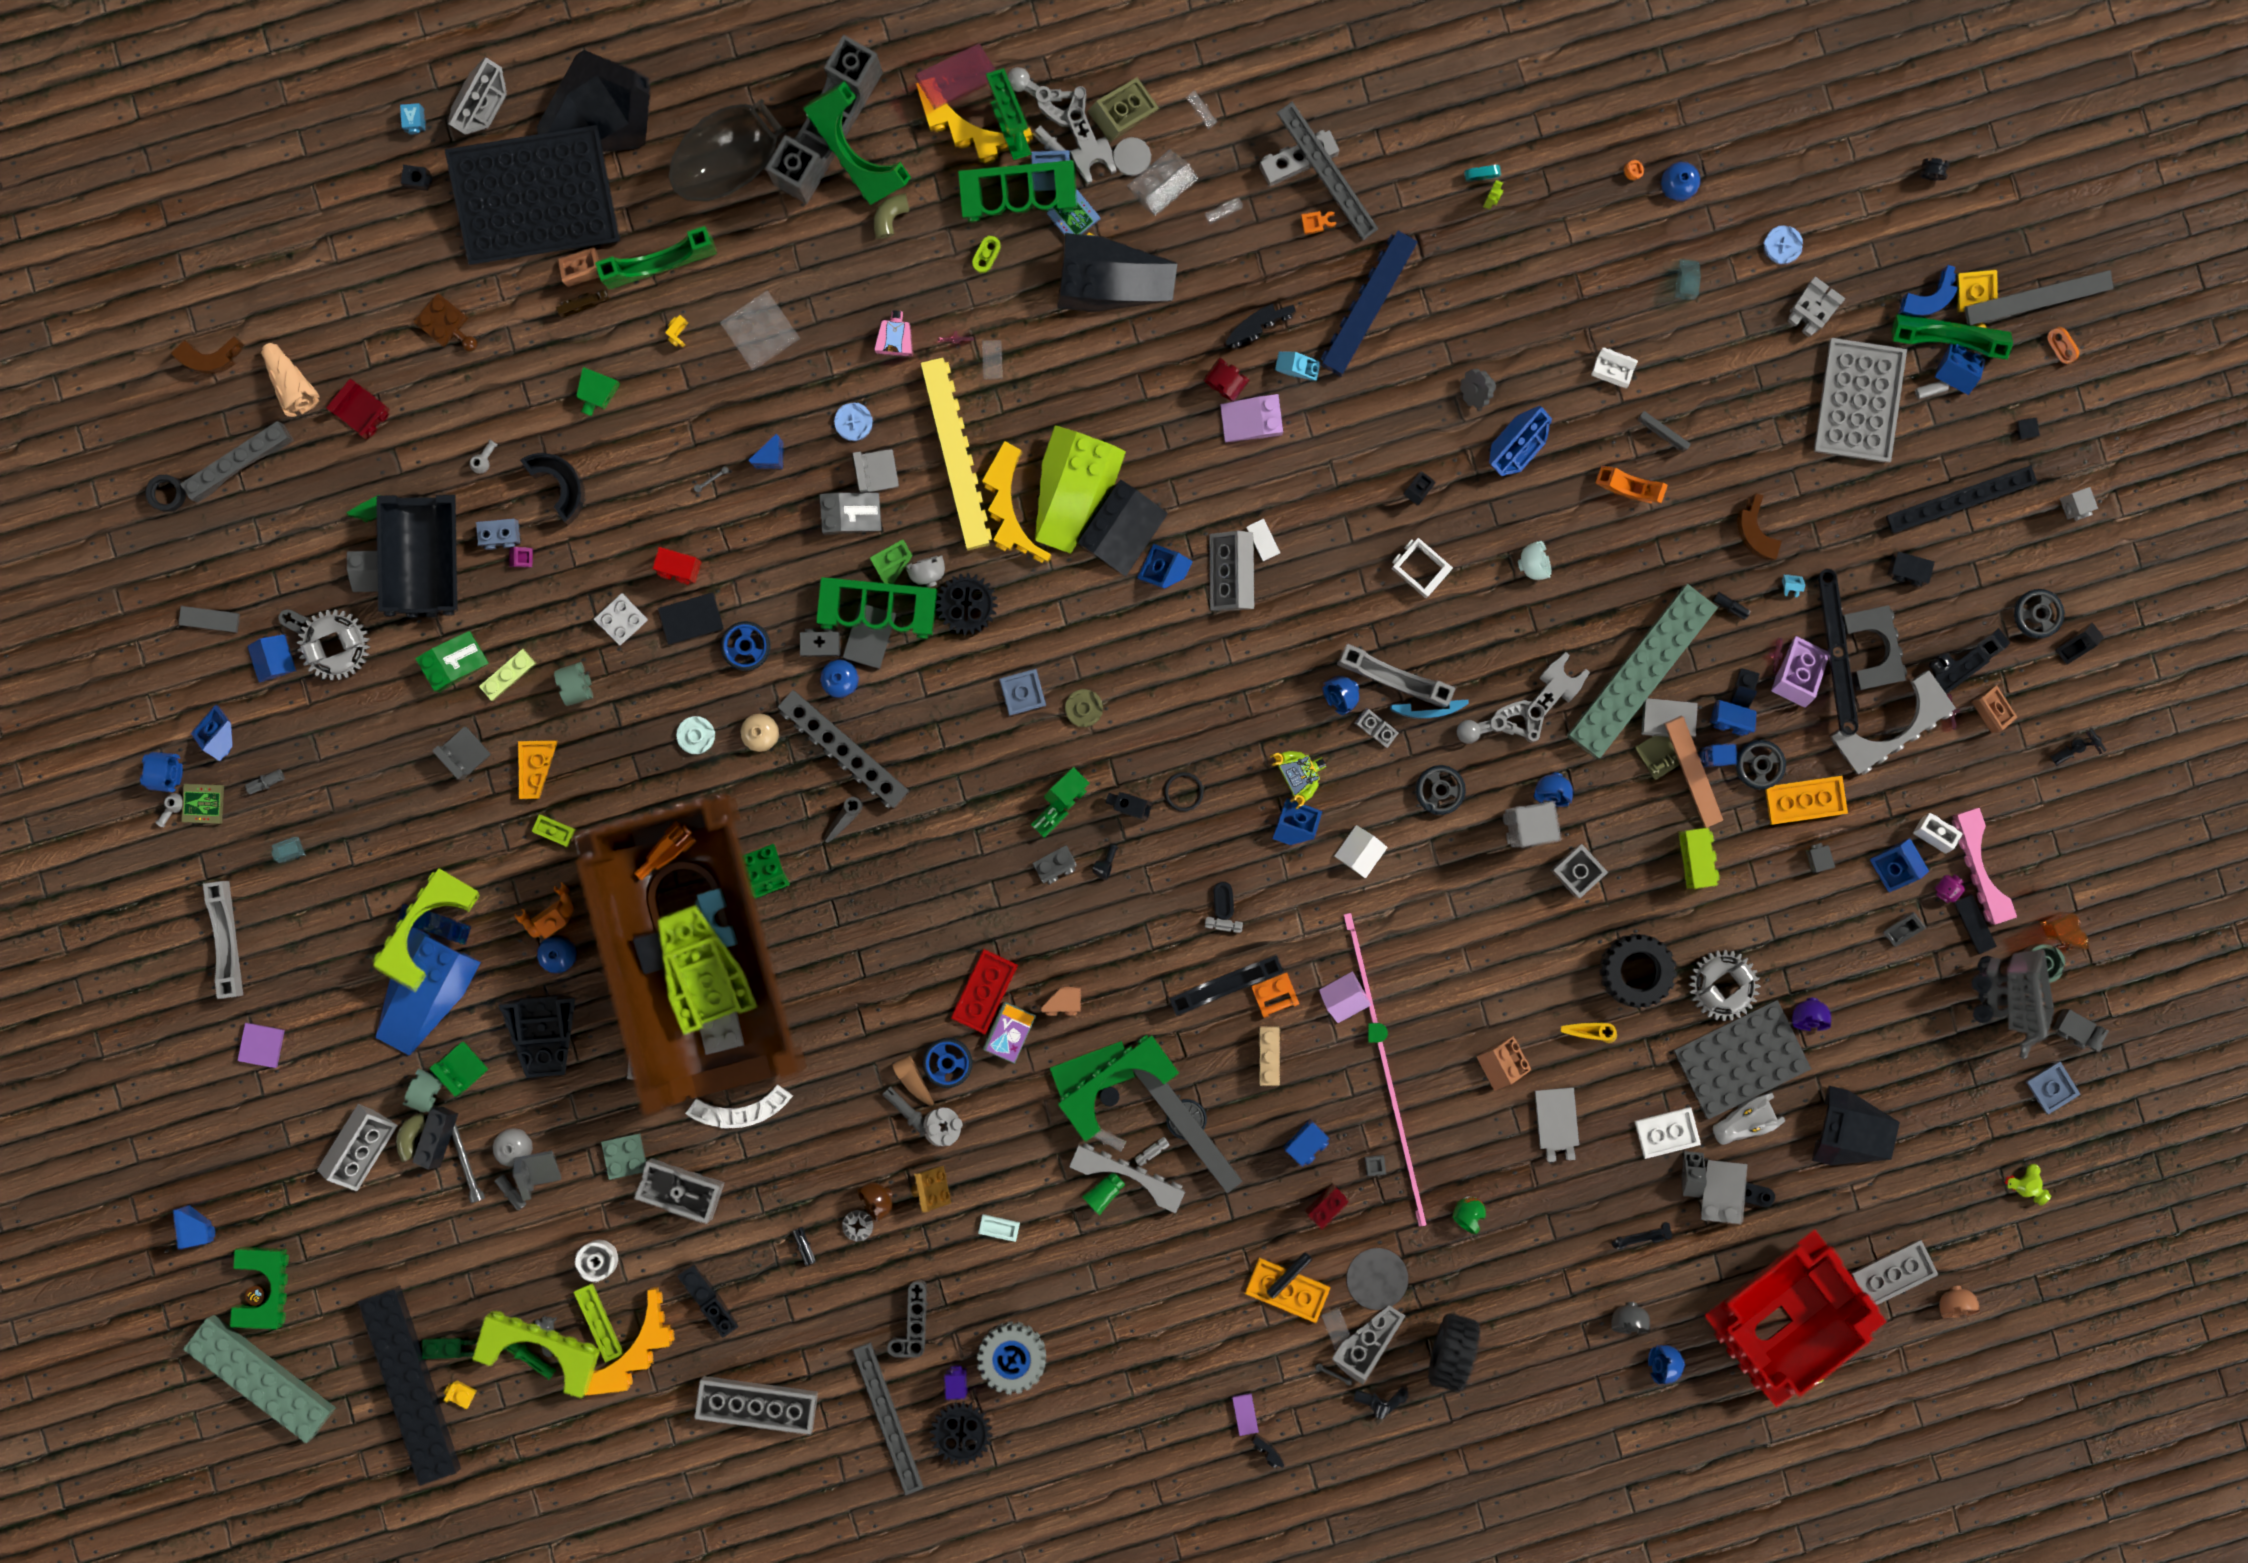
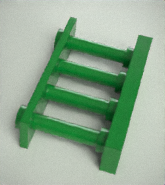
M1002 68L986 73L988 84L995 98L994 101H991V106L1013 160L1032 155L1023 131L1028 130L1027 123L1005 69Z

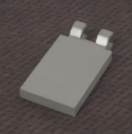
M1574 1088L1535 1090L1540 1149L1546 1148V1160L1548 1162L1556 1161L1555 1150H1565L1566 1160H1575L1574 1146L1579 1145Z

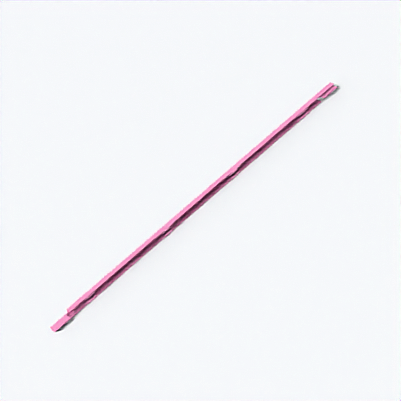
M1351 913L1345 914L1344 918L1347 930L1351 931L1365 994L1371 1003L1369 1010L1372 1023H1378ZM1378 1042L1380 1056L1408 1167L1411 1185L1414 1192L1416 1205L1418 1208V1210L1415 1211L1419 1226H1425L1426 1221L1424 1217V1212L1417 1188V1183L1410 1159V1154L1403 1130V1125L1396 1101V1096L1389 1072V1067L1383 1043Z

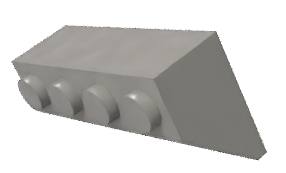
M1231 531L1210 534V610L1254 609L1253 532Z
M358 1104L317 1170L326 1180L358 1191L398 1125L373 1109Z

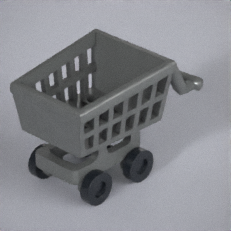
M2043 949L2013 953L2007 974L2001 972L2000 958L1984 956L1979 960L1977 966L1980 973L1975 975L1972 980V987L1975 991L1979 992V1000L1982 1002V1004H1978L1974 1008V1019L1979 1023H1988L1993 1017L2002 1018L2009 1015V1029L2026 1033L2025 1039L2020 1043L2021 1051L2019 1056L2022 1059L2027 1058L2031 1045L2047 1038L2054 1013L2046 956ZM2008 982V986H2001V983ZM2002 994H2008V997H2003ZM1998 1005H1999V1006H2006V1005H2008V1007H2007V1008H2004V1009H2000V1008H1998Z

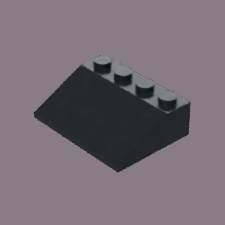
M1120 479L1079 540L1078 546L1126 577L1168 513Z

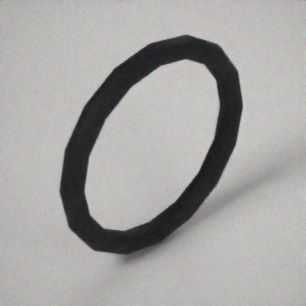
M1188 772L1174 774L1168 779L1164 790L1167 803L1172 808L1185 812L1196 808L1203 799L1204 793L1202 782L1197 776ZM1180 776H1188L1194 779L1200 789L1197 802L1186 808L1173 804L1168 795L1171 782Z

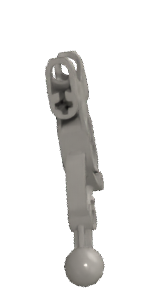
M1016 67L1008 72L1007 77L1014 91L1025 90L1036 98L1038 107L1044 115L1061 127H1069L1079 148L1070 151L1076 169L1082 175L1087 185L1092 183L1089 169L1094 163H1103L1111 174L1116 173L1112 150L1107 138L1103 137L1096 140L1086 118V89L1079 86L1075 91L1061 92V89L1050 90L1046 86L1040 87L1030 81V75L1024 68ZM1072 98L1071 104L1066 110H1060L1051 103ZM1078 113L1081 118L1074 121L1071 119V115ZM1080 126H1082V130L1086 134L1085 138L1080 135Z
M1565 652L1540 675L1539 678L1547 685L1532 702L1523 700L1507 705L1497 710L1490 720L1476 723L1473 720H1464L1457 727V736L1463 743L1472 744L1480 738L1481 734L1491 731H1503L1511 735L1515 733L1524 736L1528 742H1535L1540 738L1543 719L1547 712L1560 697L1569 703L1580 691L1590 672L1585 669L1577 677L1571 678L1567 676L1564 672V665L1570 655ZM1549 694L1550 701L1544 703L1543 706L1540 705L1545 699L1544 696ZM1532 708H1536L1539 711L1538 718L1531 716L1530 711ZM1522 715L1525 719V729L1517 727L1516 723L1507 721V718Z

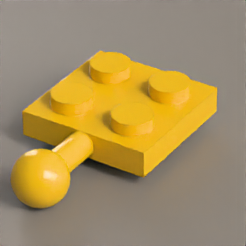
M1997 270L1957 273L1958 312H1965L1964 306L1998 298ZM1983 322L1972 325L1986 328Z

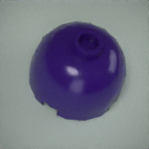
M1807 998L1806 1001L1796 1005L1793 1011L1792 1024L1795 1028L1805 1031H1811V1028L1816 1027L1817 1031L1827 1030L1831 1028V1012L1817 998Z

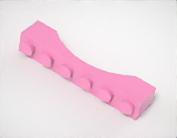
M1972 808L1952 815L1954 819L1952 820L1953 827L1963 833L1958 842L1961 849L1965 851V863L1971 869L1972 883L1977 886V898L1983 904L1985 920L1989 924L1996 925L2016 918L2017 915L2011 899L1993 885L1983 866L1981 841L1986 825L1980 808Z

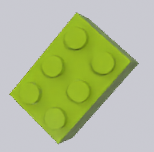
M1709 828L1679 831L1687 888L1696 889L1716 886L1717 881H1719V872L1717 869L1715 870L1714 865L1717 858L1715 850L1712 851L1711 843L1714 842L1712 831H1709Z

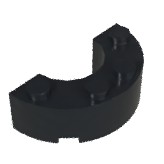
M534 453L520 459L534 478L542 475H551L558 479L561 486V496L553 507L565 523L571 524L582 510L585 499V488L578 471L566 460L554 454Z

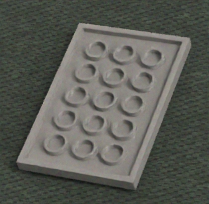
M1836 338L1830 339L1814 452L1885 463L1891 462L1907 349Z

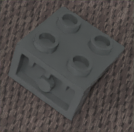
M468 727L462 728L443 746H437L432 750L459 780H464L491 755Z
M553 1151L514 1158L513 1175L523 1201L531 1200V1191H534V1185L561 1180V1173Z

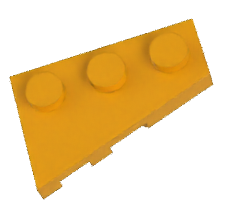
M518 741L519 799H540L558 741Z

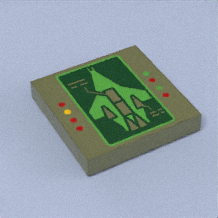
M184 784L182 822L222 824L224 785Z

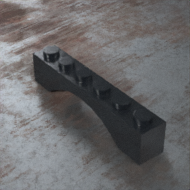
M1274 954L1173 995L1169 999L1176 1016L1220 997L1282 974L1284 971L1277 954Z

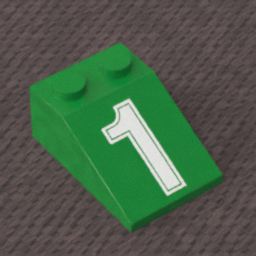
M471 631L444 642L415 658L433 690L439 693L489 664Z

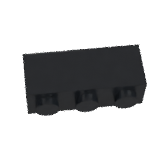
M443 1106L430 1109L413 1163L426 1169L441 1167L459 1113Z

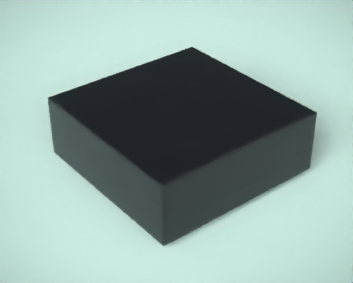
M2037 417L2016 421L2019 440L2040 436Z

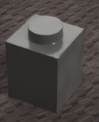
M1817 843L1811 845V849L1806 850L1812 873L1835 868L1829 845Z

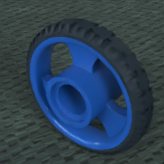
M741 621L733 624L725 631L721 639L723 658L730 666L741 671H750L760 667L767 660L771 649L767 632L760 625L750 621ZM740 629L742 636L736 640L735 647L729 648L728 640L730 636ZM753 630L761 635L764 649H757L755 641L750 638ZM744 641L750 642V648L747 651H742L741 644ZM738 654L743 656L753 655L755 658V662L750 664H741L734 660Z
M939 1039L927 1048L923 1056V1070L926 1077L939 1087L952 1088L962 1084L972 1070L973 1061L971 1053L967 1046L957 1039ZM945 1045L956 1046L963 1052L964 1056L957 1059L954 1054L945 1051ZM932 1052L939 1056L937 1062L939 1070L936 1073H932L929 1065ZM944 1058H950L953 1061L951 1068L943 1066L942 1061ZM956 1067L964 1070L959 1078L953 1081H945L946 1073H951Z

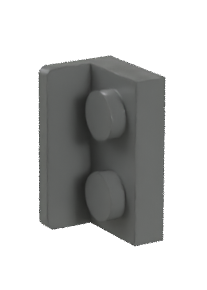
M1067 845L1033 863L1043 883L1047 882L1048 885L1059 880L1058 875L1064 873L1067 876L1076 871L1074 867L1077 866Z

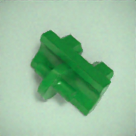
M1050 805L1031 825L1045 838L1069 813L1065 809L1059 813Z

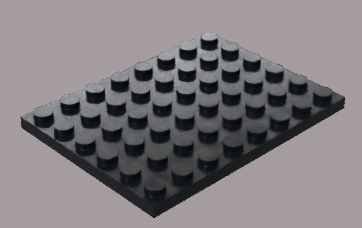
M598 125L444 149L469 265L621 241Z

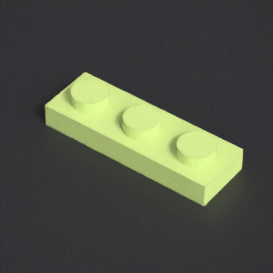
M522 649L479 687L491 701H494L535 666L536 662Z

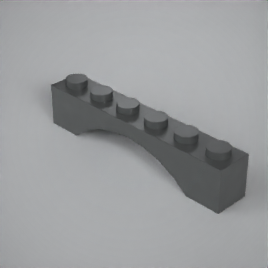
M277 421L182 482L181 486L190 500L199 503L214 493L234 474L253 462L279 451L293 442L294 439L285 425Z

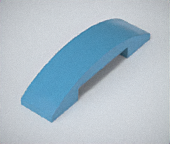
M1450 701L1447 706L1448 709L1411 711V704L1391 705L1390 710L1406 717L1430 719L1456 712L1469 704V701Z

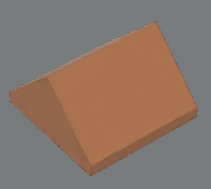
M595 247L558 259L562 281L568 288L599 277L595 265L599 258Z
M1997 685L1971 701L1991 733L2003 731L2017 718Z

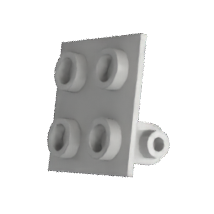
M622 593L594 618L619 645L623 644L648 620Z

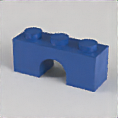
M1736 744L1711 745L1700 748L1698 755L1702 766L1711 767L1736 764Z

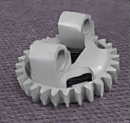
M334 609L333 615H331L330 610H326L325 616L322 612H319L320 618L313 615V622L307 620L308 628L301 627L305 633L298 634V636L303 638V641L297 642L302 645L298 649V651L303 652L300 659H306L303 665L310 664V672L316 669L315 676L323 673L322 679H326L327 675H329L330 680H334L336 675L338 680H341L342 674L348 678L349 671L352 674H356L354 668H362L359 662L366 663V660L362 657L369 656L364 651L370 648V646L365 645V642L370 641V638H364L368 631H361L364 624L357 625L358 618L352 621V614L345 617V611L338 615V610ZM335 619H339L338 621L344 622V623H346L347 625H348V624H351V625H350V626H345L344 624H341V623L336 622ZM337 632L346 651L326 658L319 639ZM358 647H361V650H358V653L355 657L356 661L352 662V658L355 654L356 649Z
M1718 950L1715 951V956L1712 953H1708L1709 959L1701 957L1704 963L1696 962L1699 968H1692V971L1696 973L1695 976H1689V978L1694 980V982L1688 983L1689 986L1694 987L1693 990L1689 991V993L1695 994L1691 1000H1698L1695 1006L1697 1008L1703 1007L1701 1013L1708 1011L1707 1017H1711L1714 1014L1715 1020H1718L1720 1015L1722 1021H1725L1726 1016L1733 1020L1734 1014L1737 1018L1741 1017L1740 1012L1747 1014L1745 1008L1752 1009L1753 1007L1750 1002H1757L1753 996L1760 994L1755 991V988L1760 987V985L1755 984V981L1760 979L1755 975L1758 971L1750 969L1753 963L1746 964L1748 958L1740 960L1742 954L1739 953L1734 957V951H1730L1729 955L1727 950H1723L1722 955ZM1721 959H1722L1723 961H1731V962H1735V963L1732 964V963L1722 962ZM1726 972H1729L1740 988L1725 999L1712 983ZM1703 974V987L1701 990H1698V987H1700L1701 977H1699V975ZM1715 1008H1723V1009H1729V1010H1720V1009H1715Z

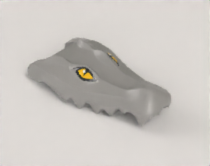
M1769 1092L1743 1102L1725 1120L1713 1125V1134L1717 1141L1724 1145L1735 1140L1761 1136L1785 1122L1784 1117L1780 1116L1777 1118L1769 1100L1774 1098L1773 1093Z

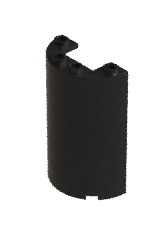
M377 495L378 611L383 612L384 616L406 614V618H418V614H426L427 618H436L438 614L453 616L458 611L456 495H436V498H399L396 495Z

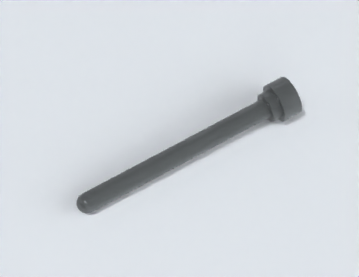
M455 1123L452 1138L470 1189V1196L468 1198L471 1204L485 1199L483 1191L477 1187Z

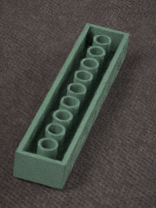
M1689 584L1684 585L1566 736L1592 757L1600 759L1718 607Z

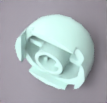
M1542 541L1527 545L1521 553V560H1518L1520 571H1524L1529 578L1534 580L1547 579L1551 575L1549 556H1546L1545 552H1543L1546 550V547Z

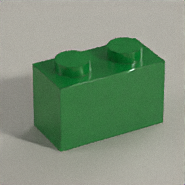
M1073 767L1044 795V798L1059 813L1064 808L1068 811L1076 803L1074 799L1076 797L1080 799L1087 792L1085 788L1090 783Z

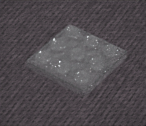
M768 290L720 322L752 370H755L800 339Z

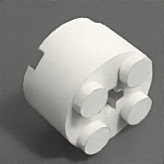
M593 1240L579 1250L575 1265L584 1279L593 1282L600 1281L608 1277L616 1269L618 1254L616 1248L611 1243L605 1240ZM595 1257H598V1260L601 1261L599 1264H596V1260H593Z

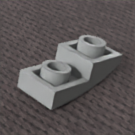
M1368 708L1363 711L1355 722L1356 725L1386 748H1388L1399 733Z

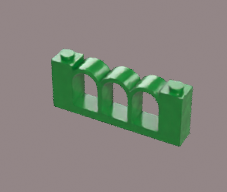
M1073 160L958 171L962 217L968 219V222L979 221V218L984 217L983 212L989 216L1001 215L1007 208L1017 214L1028 212L1032 209L1033 205L1041 211H1051L1057 207L1058 210H1062V213H1072L1074 209H1078ZM1054 172L1056 198L1050 205H1040L1035 198L1033 174ZM1028 175L1029 201L1024 207L1014 208L1011 206L1008 196L1007 176ZM1001 177L1002 204L996 210H987L982 202L980 179Z
M821 577L816 623L821 625L823 629H832L833 626L837 627L838 622L842 626L851 628L860 625L863 621L868 628L873 630H882L890 624L897 632L908 633L913 630L912 633L917 634L916 638L928 639V636H933L937 589ZM841 589L862 591L860 614L853 622H845L839 616ZM868 591L889 593L887 617L881 624L873 625L866 619ZM895 594L916 596L914 619L907 627L901 628L893 623L892 614Z

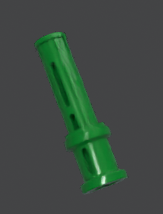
M515 1342L502 1349L514 1355V1359L524 1361L548 1380L556 1372V1369L529 1351L526 1344L522 1345L520 1342Z

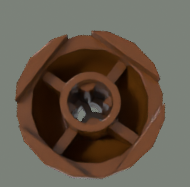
M871 1182L857 1189L860 1200L864 1201L866 1205L864 1207L874 1221L878 1222L889 1214L892 1209L891 1197L893 1194L888 1186L884 1188L880 1183Z

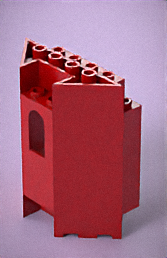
M1815 1229L1705 1315L1716 1332L1714 1334L1716 1339L1721 1344L1723 1342L1728 1347L1726 1351L1732 1359L1737 1358L1740 1362L1738 1365L1740 1370L1745 1375H1749L1751 1378L1750 1382L1755 1389H1761L1776 1408L1794 1394L1801 1397L1874 1340L1871 1334L1887 1322L1879 1312L1880 1309L1868 1293L1860 1288L1842 1265L1844 1262L1831 1246L1825 1243ZM1782 1306L1792 1321L1767 1340L1759 1339L1755 1333L1757 1324Z

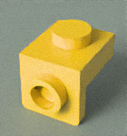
M681 315L677 318L674 317L670 321L669 328L665 332L669 336L667 340L676 347L678 344L681 347L685 346L683 341L678 338V335L688 322Z

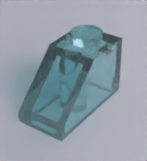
M1679 260L1675 298L1694 300L1699 295L1701 279L1699 261Z

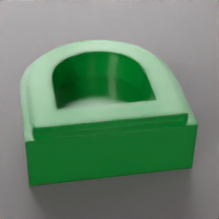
M1368 1023V1042H1383L1388 1036L1387 1028L1381 1023Z

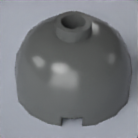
M1626 1302L1625 1306H1620L1614 1311L1611 1329L1624 1334H1631V1332L1646 1334L1650 1332V1318L1647 1311L1642 1307H1638L1637 1303Z

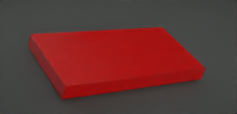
M983 949L951 1019L986 1034L1018 965Z

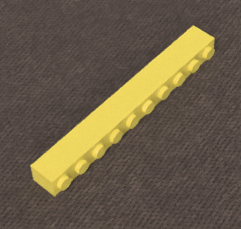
M943 358L922 362L921 366L967 550L988 546L992 536L990 528L986 529L984 522L988 520L985 510H981L980 503L983 502L981 492H977L975 487L978 484L977 475L972 473L970 467L974 465L972 455H967L966 451L969 443L967 436L962 434L961 429L965 427L962 417L958 418L957 411L960 410L958 399L953 398L952 392H955L953 380L949 381L948 374L951 373L949 363L944 362Z

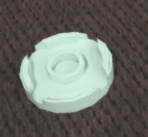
M693 716L686 718L677 729L678 744L684 751L690 754L707 752L715 741L713 725L702 717Z

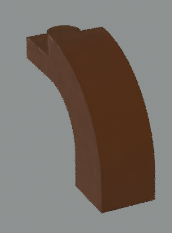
M233 336L218 351L212 354H201L191 343L184 340L171 354L180 363L194 371L215 374L228 370L236 364L231 357L237 356L242 351L244 344L240 339Z
M1756 493L1747 500L1746 508L1748 510L1743 509L1739 511V535L1744 545L1753 554L1765 560L1774 561L1777 559L1782 541L1766 536L1759 529L1757 516L1763 495Z

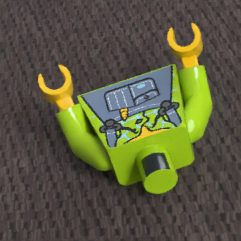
M1286 751L1270 755V758L1274 757L1276 759V763L1272 764V766L1278 765L1294 797L1290 802L1297 801L1298 806L1295 809L1300 808L1313 796L1319 786L1318 780H1320L1317 772L1326 768L1323 758L1320 757L1311 761L1308 755L1305 756L1302 752Z

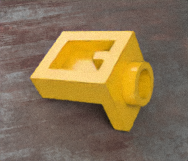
M456 1380L452 1384L449 1383L445 1389L444 1394L446 1397L444 1401H451L468 1409L477 1390Z

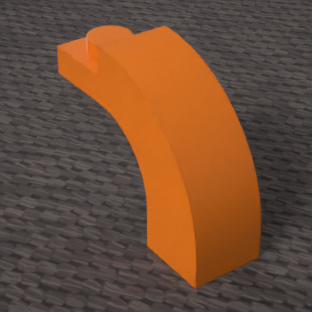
M1602 465L1595 484L1611 492L1646 503H1662L1668 486L1663 482L1640 479L1624 473L1615 467Z

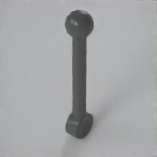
M722 467L720 472L702 484L695 485L694 490L701 492L704 486L720 475L727 474L728 468Z
M1321 1363L1315 1365L1317 1371L1322 1370L1344 1381L1346 1385L1352 1384L1351 1378H1345L1324 1368Z

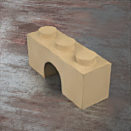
M1259 1026V1084L1280 1085V1027Z

